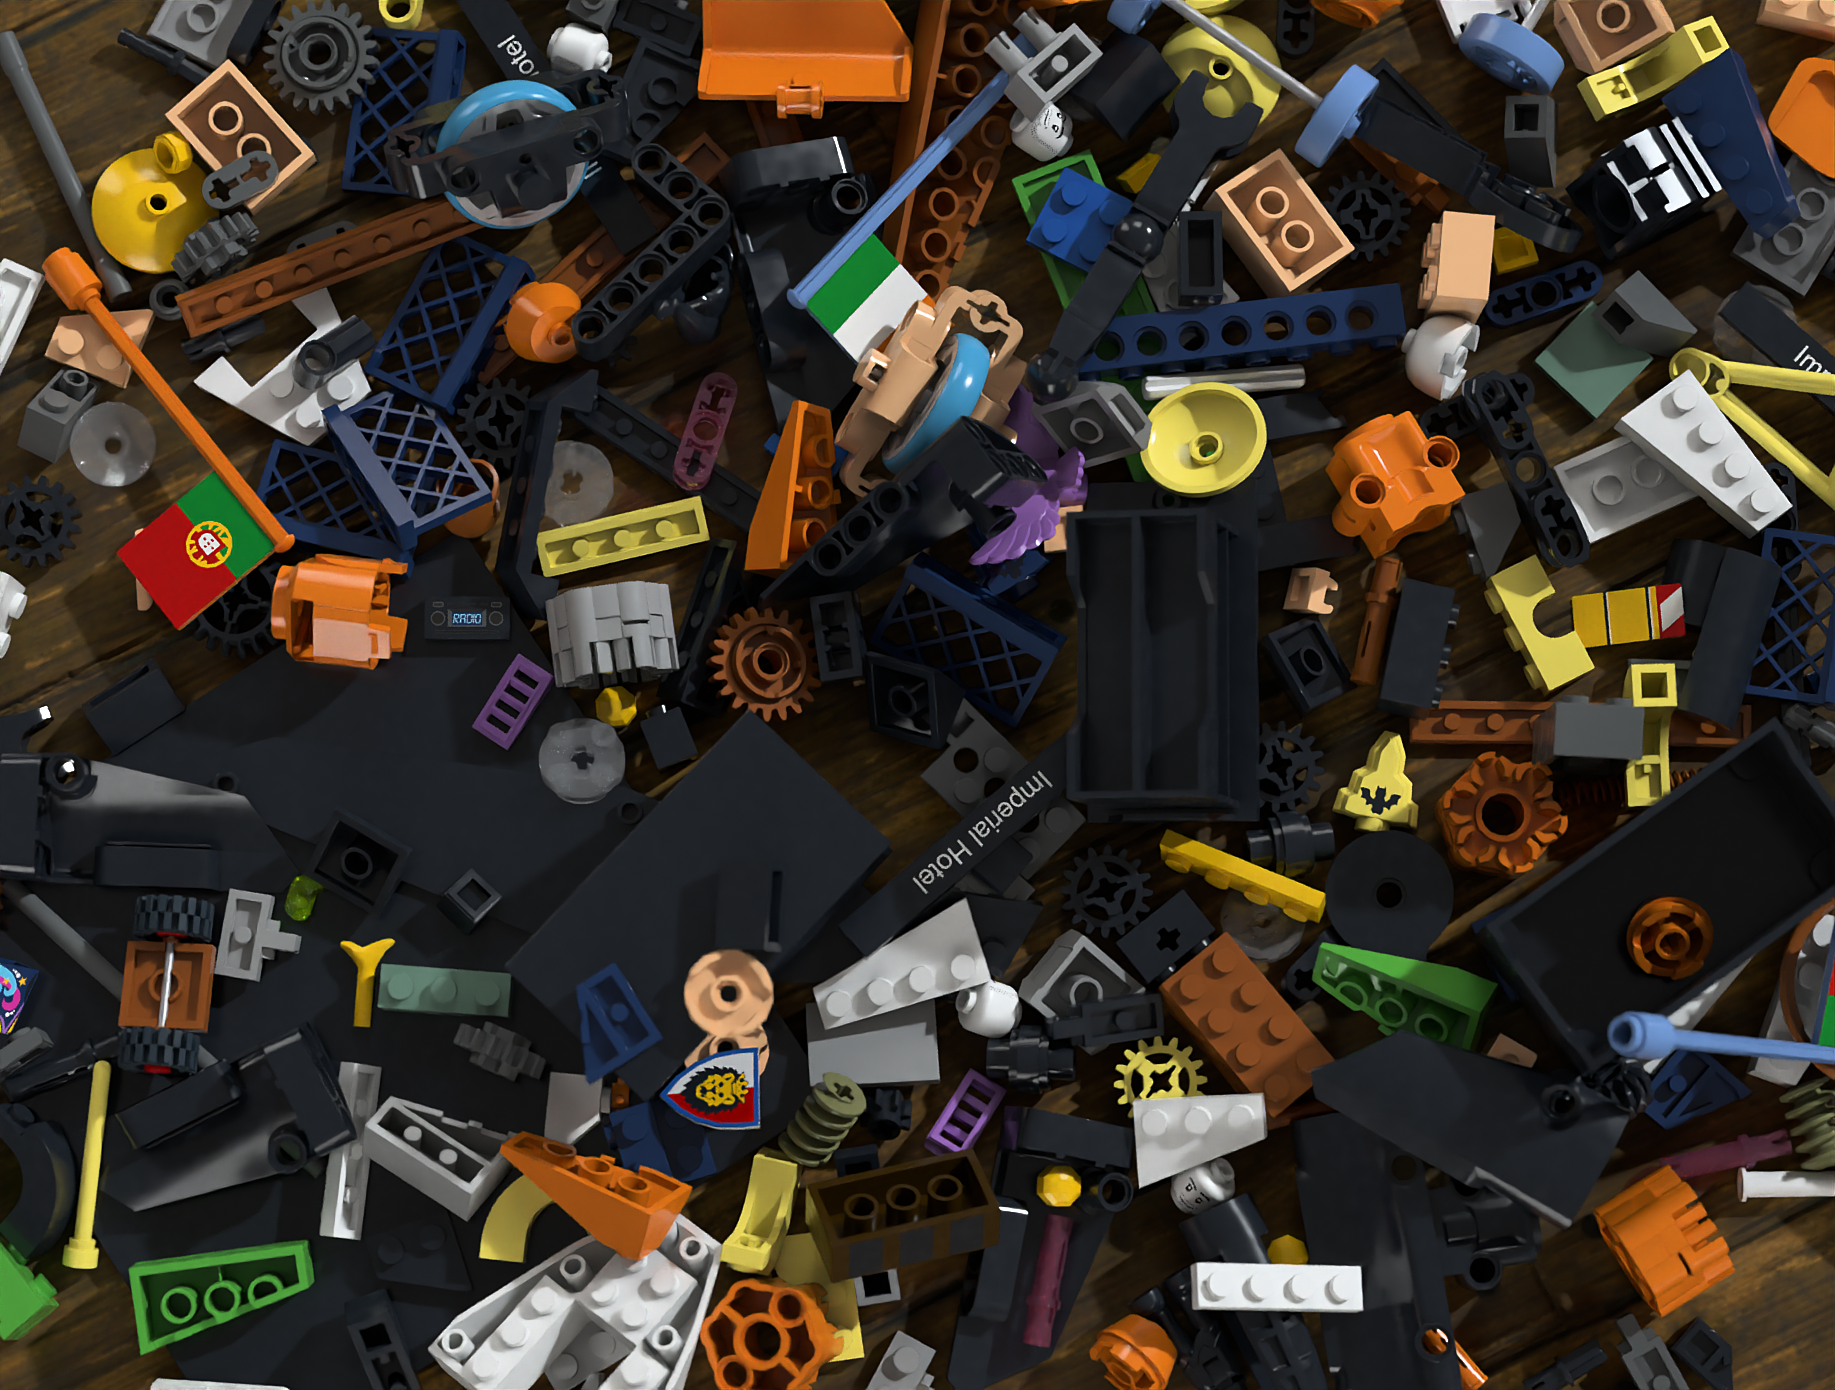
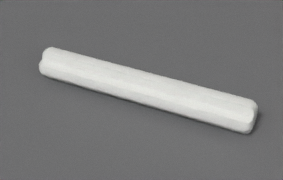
M1291 364L1152 375L1142 380L1141 387L1145 400L1164 399L1185 386L1202 382L1228 384L1245 393L1297 389L1305 385V371L1302 365Z

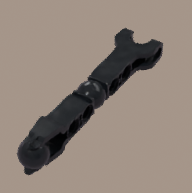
M1196 69L1192 70L1176 93L1173 105L1169 111V125L1174 138L1142 187L1129 213L1120 218L1113 226L1110 241L1063 312L1048 349L1038 352L1028 361L1025 369V382L1029 391L1033 394V401L1036 404L1043 406L1047 403L1062 401L1076 390L1079 382V370L1095 352L1098 344L1143 273L1145 265L1154 261L1161 253L1164 245L1163 239L1177 219L1179 211H1182L1212 163L1230 160L1241 155L1261 120L1264 112L1263 108L1249 101L1234 116L1221 118L1212 115L1205 108L1202 99L1205 87L1209 82V77Z

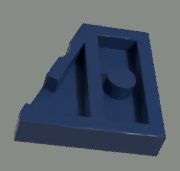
M616 963L609 965L576 987L578 1007L580 1009V1027L586 1069L585 1077L589 1085L663 1039Z
M1675 1049L1650 1078L1654 1094L1652 1096L1653 1101L1642 1113L1663 1131H1667L1697 1116L1712 1112L1716 1108L1732 1101L1745 1098L1752 1091L1707 1052Z

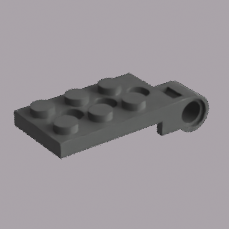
M963 698L945 743L949 746L921 773L920 777L964 819L987 799L984 795V786L989 779L995 777L1006 783L1029 762ZM930 712L921 716V718L930 725ZM961 748L972 750L977 759L974 769L967 773L958 771L953 763L955 753ZM1062 794L1037 815V825L1031 832L1023 833L1018 831L1012 836L1033 855V859L1019 874L1025 881H1028L1087 820Z

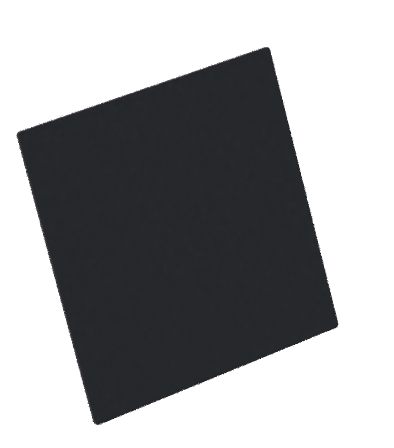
M454 534L413 560L415 565L410 579L390 575L388 616L403 618L408 621L403 652H391L390 659L379 658L376 667L372 670L295 661L286 650L285 642L187 705L184 711L117 755L113 756L111 754L101 761L163 776V771L168 765L277 736L623 786L632 790L566 687H556V682H554L508 751L472 727L518 653L551 674L554 678L555 674L553 667L512 605L511 641H425V596L506 597L469 539ZM523 672L517 677V679L534 690L538 685V682ZM512 686L507 692L523 704H526L529 697ZM503 701L498 705L499 709L514 719H517L520 712ZM493 715L487 721L506 734L511 728ZM228 777L221 781V790L227 792L233 790L234 781ZM74 778L73 780H71L70 782H68V783H66V784L72 783L73 781H75L76 778ZM628 804L624 807L623 817L625 819L633 820L637 817L638 808L636 805ZM268 826L300 871V874L283 894H260L275 897L271 920L281 922L279 932L296 934L302 937L299 954L276 950L274 960L263 959L259 982L214 974L208 1032H190L193 1035L199 1036L200 1045L218 1061L224 1058L228 1060L304 1021H308L318 1035L337 1078H339L341 1062L382 1067L376 1112L392 1096L443 1111V1117L467 1124L469 1120L483 1123L482 1128L500 1134L508 1135L509 1131L519 1134L525 1131L544 1137L550 1074L555 1072L585 1075L583 1043L517 979H515L512 1020L384 1011L378 1008L381 964L510 973L504 966L532 938L533 934L486 915L466 935L437 908V903L441 896L402 880L381 914L375 917L304 875L317 845ZM0 878V883L3 885L7 880ZM21 881L123 975L128 940L146 941L145 938L140 939L133 935L137 898L139 899L140 896L147 897V895L152 894L155 896L167 894L169 897L179 895L182 898L192 897L196 898V901H207V903L213 904L215 908L211 941L205 944H212L216 947V965L229 892L111 888L93 886V883ZM0 894V901L3 905V909L0 910V957L16 960L39 971L13 1031L8 1035L0 1034V1050L8 1045L7 1039L12 1034L23 1028L29 1027L33 1029L37 1027L46 1032L54 1044L52 1046L53 1049L19 1070L22 1071L79 1048L80 1043L88 1037L95 1040L116 1032L121 1002L4 895ZM391 938L395 943L384 953L375 969L371 1026L355 1027L353 1023L358 967L353 959L343 950L340 943L351 941L361 947H365L376 941ZM773 1004L767 1018L761 1023L767 1036L769 1056L765 1069L759 1076L760 1128L734 1130L715 1129L704 1126L717 1174L786 1130L788 1123L796 1119L795 1113L798 1109L804 1107L803 1102L807 1096L813 1095L812 1090H810L808 1057ZM487 1021L527 1038V1040L532 1042L528 1049L529 1052L547 1060L540 1079H533L518 1073L513 1082L469 1062L472 1052L461 1048L453 1042L461 1023L483 1030ZM728 1041L721 1042L718 1045L717 1052L732 1050V1044ZM118 1063L111 1065L106 1118L188 1076L146 1075L144 1072L135 1073L131 1072V1070H124L118 1066ZM614 1071L603 1077L605 1078V1087L612 1088L613 1082H617L619 1076ZM89 1072L16 1102L30 1110L34 1116L35 1123L54 1120L67 1138L87 1128L93 1075ZM5 1079L0 1083V1085L2 1086L3 1090L12 1102L14 1100L9 1094ZM631 1089L629 1107L645 1103ZM610 1108V1113L616 1111V1108ZM602 1113L601 1123L573 1146L577 1150L576 1155L600 1158L601 1154L615 1158L614 1166L623 1165L619 1148L610 1150L603 1125L611 1123L609 1113ZM280 1147L281 1155L285 1159L289 1161H295L286 1151H284ZM329 1154L324 1157L329 1161ZM371 1158L360 1240L320 1235L321 1211L324 1203L327 1178L326 1170L315 1179L303 1167L294 1173H277L136 1212L97 1188L93 1232L131 1292L129 1268L137 1262L309 1239L315 1282L308 1289L165 1345L189 1381L277 1386L290 1390H373L347 1328L344 1303L385 1288L418 1372L435 1361L428 1348L458 1315L574 1242L587 1237L583 1226L555 1202L546 1207L537 1216L532 1225L526 1263L479 1258L481 1239L487 1217L505 1189L524 1175L518 1168L514 1166L472 1217L466 1221ZM717 1174L685 1184L692 1187V1192ZM78 1178V1193H77V1200H76V1205H77V1207H78V1198H79L80 1181H81V1179H79V1178ZM449 1210L474 1290L464 1292L377 1279L365 1237Z

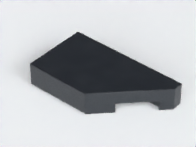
M1696 1317L1668 1349L1713 1390H1733L1732 1346L1700 1317Z

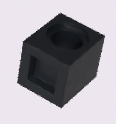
M665 704L645 713L647 719L639 723L660 774L700 759L679 706L671 709L669 704Z

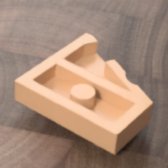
M141 309L110 312L137 347L142 350L156 316L154 311ZM86 314L60 317L46 350L45 357L125 389L133 369L91 316Z

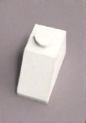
M551 1072L544 1137L574 1145L600 1124L602 1113H610L612 1088L605 1087V1078L602 1077L589 1085L585 1075Z

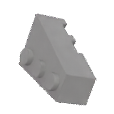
M390 1096L364 1126L362 1153L468 1221L514 1168V1165L499 1151L501 1144L516 1136L517 1133L509 1131L508 1135L500 1134L482 1128L483 1123L469 1120L467 1124L443 1117V1111Z

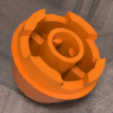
M536 281L520 288L509 301L512 307L508 314L507 323H503L504 332L514 352L526 360L545 363H561L576 355L577 351L571 323L575 315L583 308L577 294L568 286L553 282L539 284Z
M1660 894L1647 899L1637 909L1627 930V949L1633 961L1646 973L1678 980L1694 974L1704 965V959L1707 957L1713 944L1714 930L1708 914L1698 904L1677 895Z
M1130 1314L1098 1332L1097 1342L1089 1351L1092 1360L1097 1361L1100 1358L1109 1370L1104 1376L1120 1390H1165L1177 1357V1349L1167 1333L1155 1322L1135 1314Z

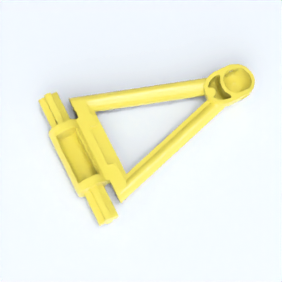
M1695 348L1682 349L1672 357L1669 364V374L1672 381L1689 369L1724 414L1775 459L1790 468L1800 481L1835 510V465L1828 477L1728 389L1731 383L1835 396L1834 374L1723 361L1716 356Z

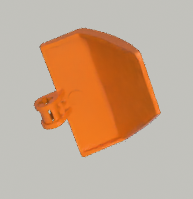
M702 0L703 54L698 81L699 99L777 100L778 118H788V114H811L812 119L822 118L824 101L906 102L909 100L914 46L885 0Z

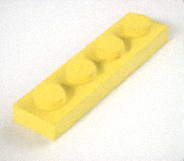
M697 496L538 533L536 543L544 577H551L710 540L701 498Z

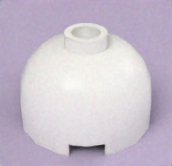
M1446 314L1436 315L1426 320L1418 330L1411 328L1403 341L1401 351L1406 353L1405 370L1412 384L1425 394L1440 401L1443 398L1450 399L1467 370L1462 368L1467 358L1468 349L1475 352L1480 335L1479 326L1463 318Z

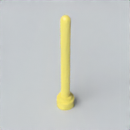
M104 1060L98 1061L93 1069L74 1237L69 1238V1244L64 1246L62 1260L63 1265L80 1269L96 1268L98 1263L99 1249L95 1247L96 1240L92 1239L111 1075V1066Z

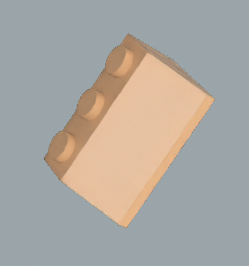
M1280 148L1217 188L1202 207L1204 211H1222V236L1269 299L1300 294L1355 249Z

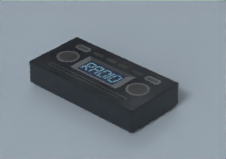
M425 596L424 639L425 641H511V597Z

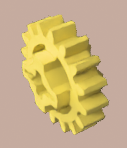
M1160 1036L1154 1037L1153 1046L1148 1047L1142 1039L1137 1042L1139 1049L1137 1054L1128 1049L1123 1053L1129 1061L1128 1065H1116L1115 1068L1118 1073L1124 1075L1123 1080L1113 1083V1088L1123 1089L1125 1094L1117 1100L1118 1105L1127 1103L1131 1105L1132 1108L1127 1115L1129 1119L1134 1117L1133 1101L1136 1099L1205 1096L1202 1092L1197 1091V1085L1206 1083L1207 1077L1197 1076L1195 1071L1203 1065L1202 1060L1191 1062L1188 1057L1193 1048L1188 1046L1182 1052L1177 1050L1178 1039L1175 1037L1172 1038L1168 1046L1162 1045ZM1153 1054L1172 1056L1167 1064L1153 1065L1149 1060L1145 1059V1057ZM1173 1067L1174 1070L1169 1075L1170 1078L1167 1081V1085L1171 1088L1170 1091L1167 1093L1161 1089L1157 1093L1154 1092L1150 1098H1147L1146 1095L1151 1090L1150 1087L1153 1084V1080L1149 1077L1150 1074L1154 1073L1159 1076ZM1183 1068H1185L1189 1079L1187 1095L1179 1088L1178 1073ZM1133 1070L1142 1079V1092L1137 1098L1134 1096L1131 1087Z

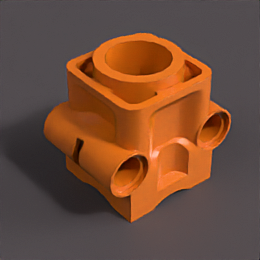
M1406 411L1396 417H1393L1392 414L1382 415L1346 435L1334 446L1333 451L1335 455L1325 469L1341 496L1332 512V523L1335 529L1345 536L1354 537L1360 535L1374 559L1393 550L1397 543L1406 535L1416 532H1428L1444 524L1451 516L1452 505L1461 502L1466 495L1452 473L1459 461L1460 452L1457 445L1446 436H1434L1427 439L1411 411Z

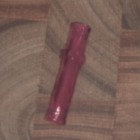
M1781 1128L1778 1131L1749 1138L1747 1134L1737 1137V1141L1668 1158H1660L1658 1162L1660 1168L1665 1164H1669L1682 1181L1743 1165L1746 1169L1755 1167V1162L1783 1155H1792L1790 1140L1787 1141L1786 1139L1789 1137L1786 1128Z
M1046 1214L1032 1294L1027 1295L1026 1304H1029L1022 1343L1050 1348L1056 1310H1060L1062 1302L1058 1300L1073 1219Z

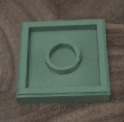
M1591 301L1534 360L1533 364L1595 421L1654 358L1648 352L1620 345L1591 315L1598 308Z

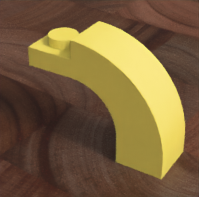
M1713 16L1681 27L1656 47L1622 65L1585 78L1577 84V87L1596 122L1614 115L1618 118L1667 95L1728 49L1729 46Z
M1633 664L1627 671L1622 698L1632 699L1633 707H1644L1642 760L1624 772L1626 810L1648 809L1671 793L1668 739L1671 715L1677 707L1675 664Z
M762 1147L754 1156L748 1191L740 1219L734 1232L722 1245L720 1261L727 1262V1267H732L741 1272L769 1276L776 1264L791 1221L803 1164L791 1159L783 1151Z
M523 1175L505 1189L493 1205L483 1229L479 1258L526 1263L532 1225L537 1216L546 1207L555 1203L527 1176Z

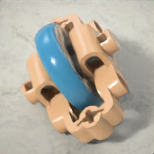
M950 286L943 291L934 308L920 300H916L905 314L883 354L870 348L859 362L853 375V382L863 388L842 422L834 440L837 446L849 452L839 470V478L849 490L855 493L858 503L868 494L859 485L872 490L883 481H889L883 475L877 473L865 476L860 475L866 464L873 460L881 447V458L884 466L894 475H898L961 415L972 417L985 423L1015 444L1018 436L1017 431L1003 423L1011 411L1008 402L1020 384L1027 366L1026 362L1013 355L1022 339L1023 328L1016 319L1007 314V307L1004 301L995 294L986 290H975L970 293L959 286ZM967 300H971L978 305L988 306L992 313L1002 318L1003 321L999 322L992 317L982 316L977 312L976 308L967 303ZM962 307V314L965 320L976 329L986 333L994 332L998 329L1001 330L995 343L987 349L981 341L964 333H955L945 339L951 326V318L957 308Z

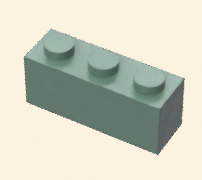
M381 964L378 1008L384 1011L512 1020L516 978L511 973Z

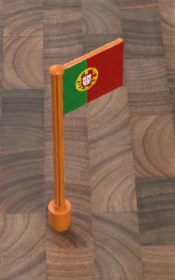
M64 247L53 252L43 262L42 269L45 272V280L69 310L80 309L81 311H87L214 469L211 474L116 552L176 629L180 631L274 552L282 553L288 551L294 545L295 537L294 534L289 535L100 301V291L103 284L78 253L71 252L69 248Z

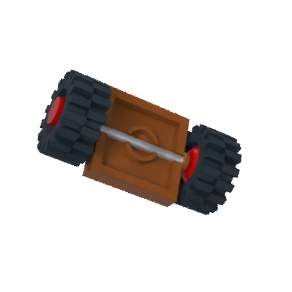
M152 894L147 895V897L140 896L139 899L137 898L133 935L140 939L145 938L146 941L128 940L118 1023V1026L124 1029L121 1033L118 1066L122 1067V1069L131 1070V1072L135 1073L144 1072L146 1075L159 1074V1076L171 1075L173 1077L196 1074L200 1038L198 1035H193L190 1032H208L216 947L205 943H210L215 908L213 904L207 903L204 900L196 901V898L192 897L182 898L179 895L169 897L167 894H159V896Z

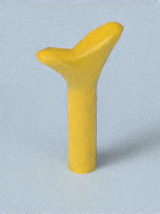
M391 938L376 941L365 947H361L351 941L340 943V946L358 967L353 1023L355 1027L371 1026L375 969L384 953L395 943Z

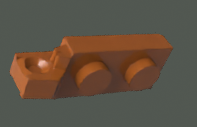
M1355 134L1350 140H1347L1346 144L1374 173L1380 172V179L1385 184L1391 179L1396 181L1393 192L1395 194L1405 192L1407 196L1403 201L1404 203L1408 201L1415 207L1421 201L1435 216L1440 214L1449 205L1451 199L1440 189L1438 181L1366 143Z

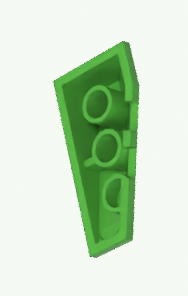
M1324 942L1319 947L1312 981L1353 1011L1362 1010L1379 1022L1380 1025L1377 1029L1387 1036L1402 1029L1474 1052L1489 1019L1498 984L1456 967Z

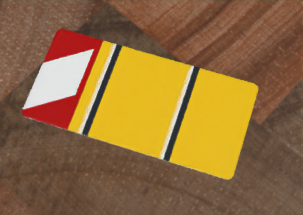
M1679 583L1572 597L1574 630H1576L1584 648L1679 637L1686 634L1682 587Z

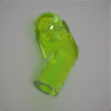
M305 875L296 877L285 900V911L294 920H305L311 914L317 893L328 888Z

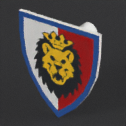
M759 1048L734 1049L715 1053L699 1060L678 1074L659 1096L676 1113L700 1125L715 1129L734 1130L760 1128Z

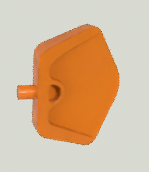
M1806 58L1795 68L1770 113L1766 126L1769 128L1774 140L1814 170L1832 179H1835V61Z

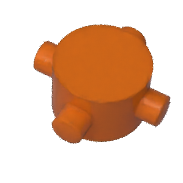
M620 1077L617 1078V1082L612 1084L611 1108H616V1111L629 1108L631 1088Z

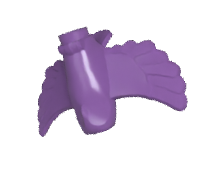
M1022 384L1018 385L1008 402L1011 411L1003 424L1017 431L1018 436L1015 444L1041 466L1048 477V482L1021 507H1012L1017 514L1014 523L999 535L989 538L970 558L969 563L972 565H980L987 562L996 564L1006 559L1020 557L1026 550L1034 549L1043 540H1050L1055 536V526L1060 522V515L1057 513L1060 507L1078 505L1084 507L1086 502L1088 478L1087 474H1083L1084 471L1082 469L1085 463L1083 452L1077 446H1073L1059 458V445L1043 424L1039 423L1031 413L1030 409L1034 403L1033 394L1027 392Z

